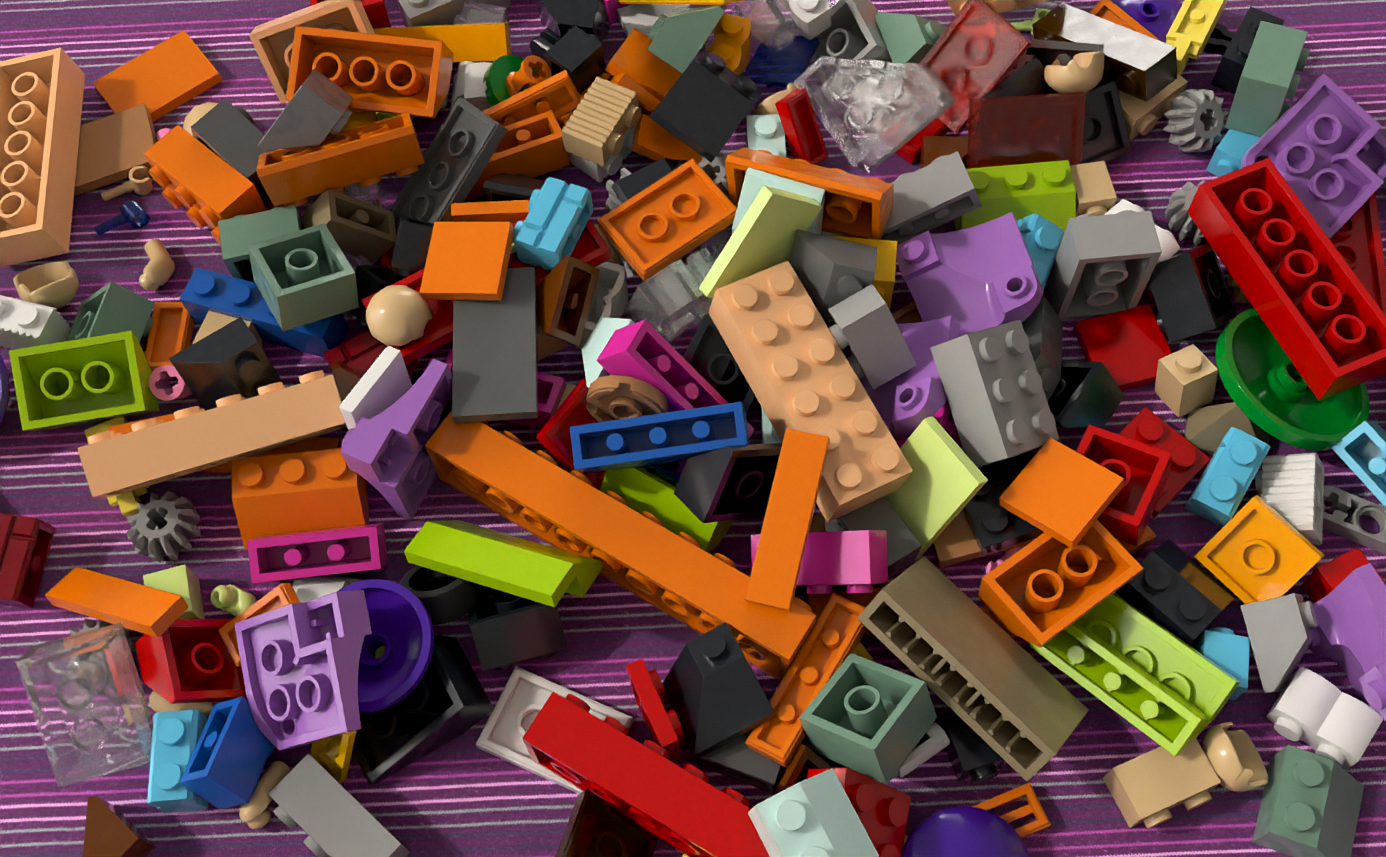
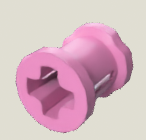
M173 365L159 366L150 374L149 388L158 399L168 401L187 398L193 394ZM177 377L178 384L170 387L169 380Z

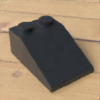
M703 49L689 64L649 118L712 163L762 92L756 89V84L750 78L742 74L737 75L729 69L724 59L713 52L708 53Z
M434 634L433 653L428 669L419 684L404 699L380 711L359 713L361 729L356 730L352 750L369 784L380 782L459 737L494 709L456 637Z

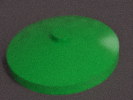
M1254 308L1237 315L1221 332L1217 340L1215 352L1220 378L1230 397L1242 412L1273 437L1302 449L1315 451L1331 450V447L1343 441L1342 438L1368 419L1370 404L1365 382L1319 401Z

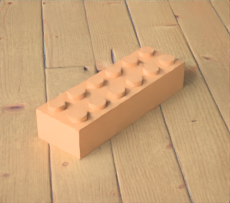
M62 48L0 61V267L69 253L85 73Z
M789 261L716 289L708 313L781 442L783 443L786 428L829 436L830 445L816 500L827 523L899 490L913 470Z
M323 370L299 376L300 384L286 387L282 382H277L257 389L259 396L246 399L241 397V394H236L216 400L217 408L205 411V409H200L199 406H194L173 413L175 420L164 423L163 420L157 421V418H152L131 425L133 432L122 435V432L114 433V430L89 436V444L77 449L92 497L110 498L231 462V459L249 457L347 428L339 408L342 399L333 374L326 376Z

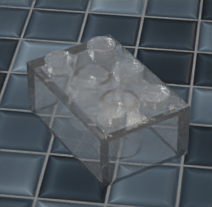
M122 623L34 645L16 661L58 787L137 767L150 761L153 718Z

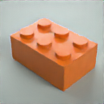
M179 125L175 126L143 153L152 167L148 170L149 174L165 189L161 192L163 197L175 209L183 207L186 210L187 216L200 229H203L205 226L209 228L211 235L220 245L218 221L230 219L237 215H249L267 211L255 185Z

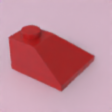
M177 619L158 638L144 634L135 643L143 683L171 704L228 701L241 696L247 699L242 666H236L218 631L232 619Z

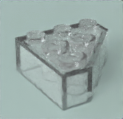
M822 56L794 80L800 89L806 88L812 108L852 167L869 173L956 102V99L937 72L917 63L902 64L879 60H851Z
M723 239L711 246L713 249L711 252L707 248L701 249L687 257L688 262L685 264L680 259L640 284L624 309L628 318L632 319L635 323L646 320L669 344L679 338L682 332L689 327V324L693 323L694 326L700 324L704 315L709 314L713 298L707 297L699 287L727 244Z

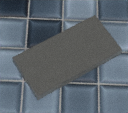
M459 96L423 155L425 163L418 165L419 170L412 173L390 210L394 212L396 235L401 215L432 223L452 222L451 204L464 203L508 129Z
M535 267L508 268L501 301L454 300L452 419L454 423L538 418L537 274Z

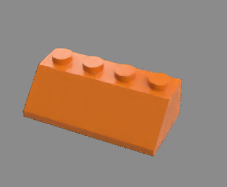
M295 26L286 101L290 102L303 82L316 69L353 97L347 107L348 109L398 115L409 112L410 116L435 119L449 91L454 53L443 41Z
M408 112L341 131L335 139L327 135L320 145L277 149L260 154L256 172L274 207L282 204L285 207L296 205L297 207L307 202L306 197L320 193L323 194L327 189L343 193L345 191L344 186L358 182L360 187L370 186L382 181L381 176L396 172L397 176H404L419 170L418 165L425 162Z
M745 147L728 154L725 160L729 197L736 207L738 206L745 174L749 167L825 189L823 231L846 237L881 240L893 208L894 184L886 183L879 178H866L850 174L839 168L830 169L810 164L802 159L793 160L773 155L766 150H753Z

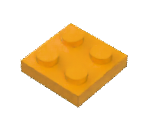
M1255 495L1194 557L1242 602L1249 604L1283 596L1325 555L1262 498Z

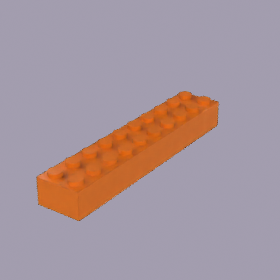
M451 410L424 445L440 480L553 547L602 561L603 568L599 573L600 575L702 635L726 622L747 661L779 681H782L815 625L816 615L812 613L811 607L797 597L793 598L790 612L747 602L745 597L750 577L737 570V566L732 560L719 553H715L714 556L700 549L699 543L688 534L678 532L677 535L664 528L661 520L646 511H642L640 514L628 507L627 502L618 494L609 490L603 493L593 487L592 482L580 472L572 470L569 473L557 466V462L547 453L537 450L536 453L523 447L522 441L508 431L499 433L490 428L487 421L454 423Z

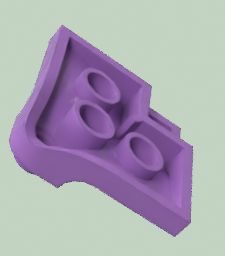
M1323 74L1245 152L1241 161V168L1254 164L1257 158L1263 160L1269 158L1326 236L1331 239L1384 183L1382 179L1386 176V138L1378 132L1382 125L1329 77Z
M1012 212L986 223L958 231L931 234L928 230L897 245L896 259L922 321H930L952 315L961 323L959 337L1021 320L1022 323L1033 313L1043 296V288L1018 222ZM1022 285V287L1019 290H1017L1016 287Z
M952 315L924 322L897 324L917 365L874 390L865 376L859 379L895 441L909 438L925 418L932 417L947 401L930 347L959 337L961 323ZM848 346L842 349L845 357L852 355Z
M432 359L421 377L400 399L371 419L362 416L356 427L351 428L346 433L342 442L341 454L350 470L357 472L374 486L390 503L397 515L411 521L438 475L424 445L452 410V374L449 365Z
M1368 563L1354 569L1327 596L1312 604L1317 616L1318 627L1312 628L1314 639L1308 648L1311 649L1316 659L1325 657L1338 663L1363 703L1382 716L1383 721L1379 728L1383 730L1386 728V585L1372 564Z
M364 590L334 592L308 602L292 603L234 624L251 714L261 733L279 751L309 745L315 741L361 729L358 706L359 660L364 637L372 634Z

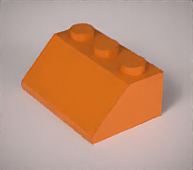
M342 448L231 459L232 502L244 550L248 551V540L260 536L369 524L368 481L357 472L350 470L341 454Z
M1096 520L1073 549L1044 532L982 577L978 598L1006 630L1041 648L1140 574L1144 568Z

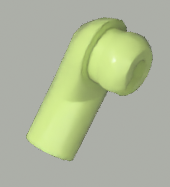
M231 584L226 586L219 585L211 593L212 604L235 617L257 602L253 594Z

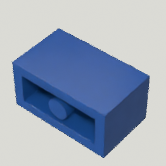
M241 696L214 704L179 784L219 809L249 803L266 759L275 748L256 725L247 699Z

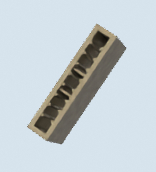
M925 556L886 585L857 617L866 628L918 678L925 681L926 685L1027 782L1057 754L1089 711Z

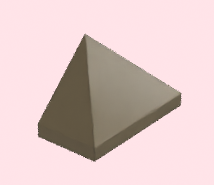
M1232 402L1196 408L1188 413L1183 437L1203 453L1213 455L1222 438L1231 427L1237 428L1268 445L1270 434L1251 421L1236 403Z

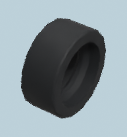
M418 565L407 572L399 585H402L416 595L424 604L431 618L432 625L445 624L470 613L482 602L486 594L485 586Z

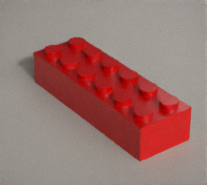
M1266 158L1200 184L1187 211L1317 399L1319 401L1386 373V315L1272 161Z
M552 692L522 738L535 763L581 791H584L586 788L642 828L690 857H770L748 815L751 809L747 807L750 802L746 797L731 788L725 787L722 792L708 784L709 777L693 765L685 763L683 768L668 760L669 753L650 740H645L643 744L628 736L629 729L619 721L608 716L602 721L589 713L591 707L575 695L567 694L566 698Z

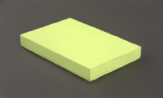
M764 185L709 270L699 289L707 297L713 298L716 289L787 261L791 254L797 229L807 231L823 206L814 198Z
M933 416L925 418L900 448L913 472L899 490L884 496L921 543L922 547L916 560L922 556L988 481Z

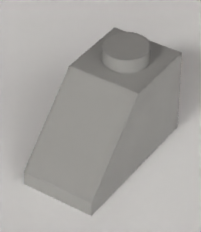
M1296 593L1240 605L1264 693L1281 691L1314 639L1312 628L1318 627L1317 616L1311 601L1304 602L1303 596Z

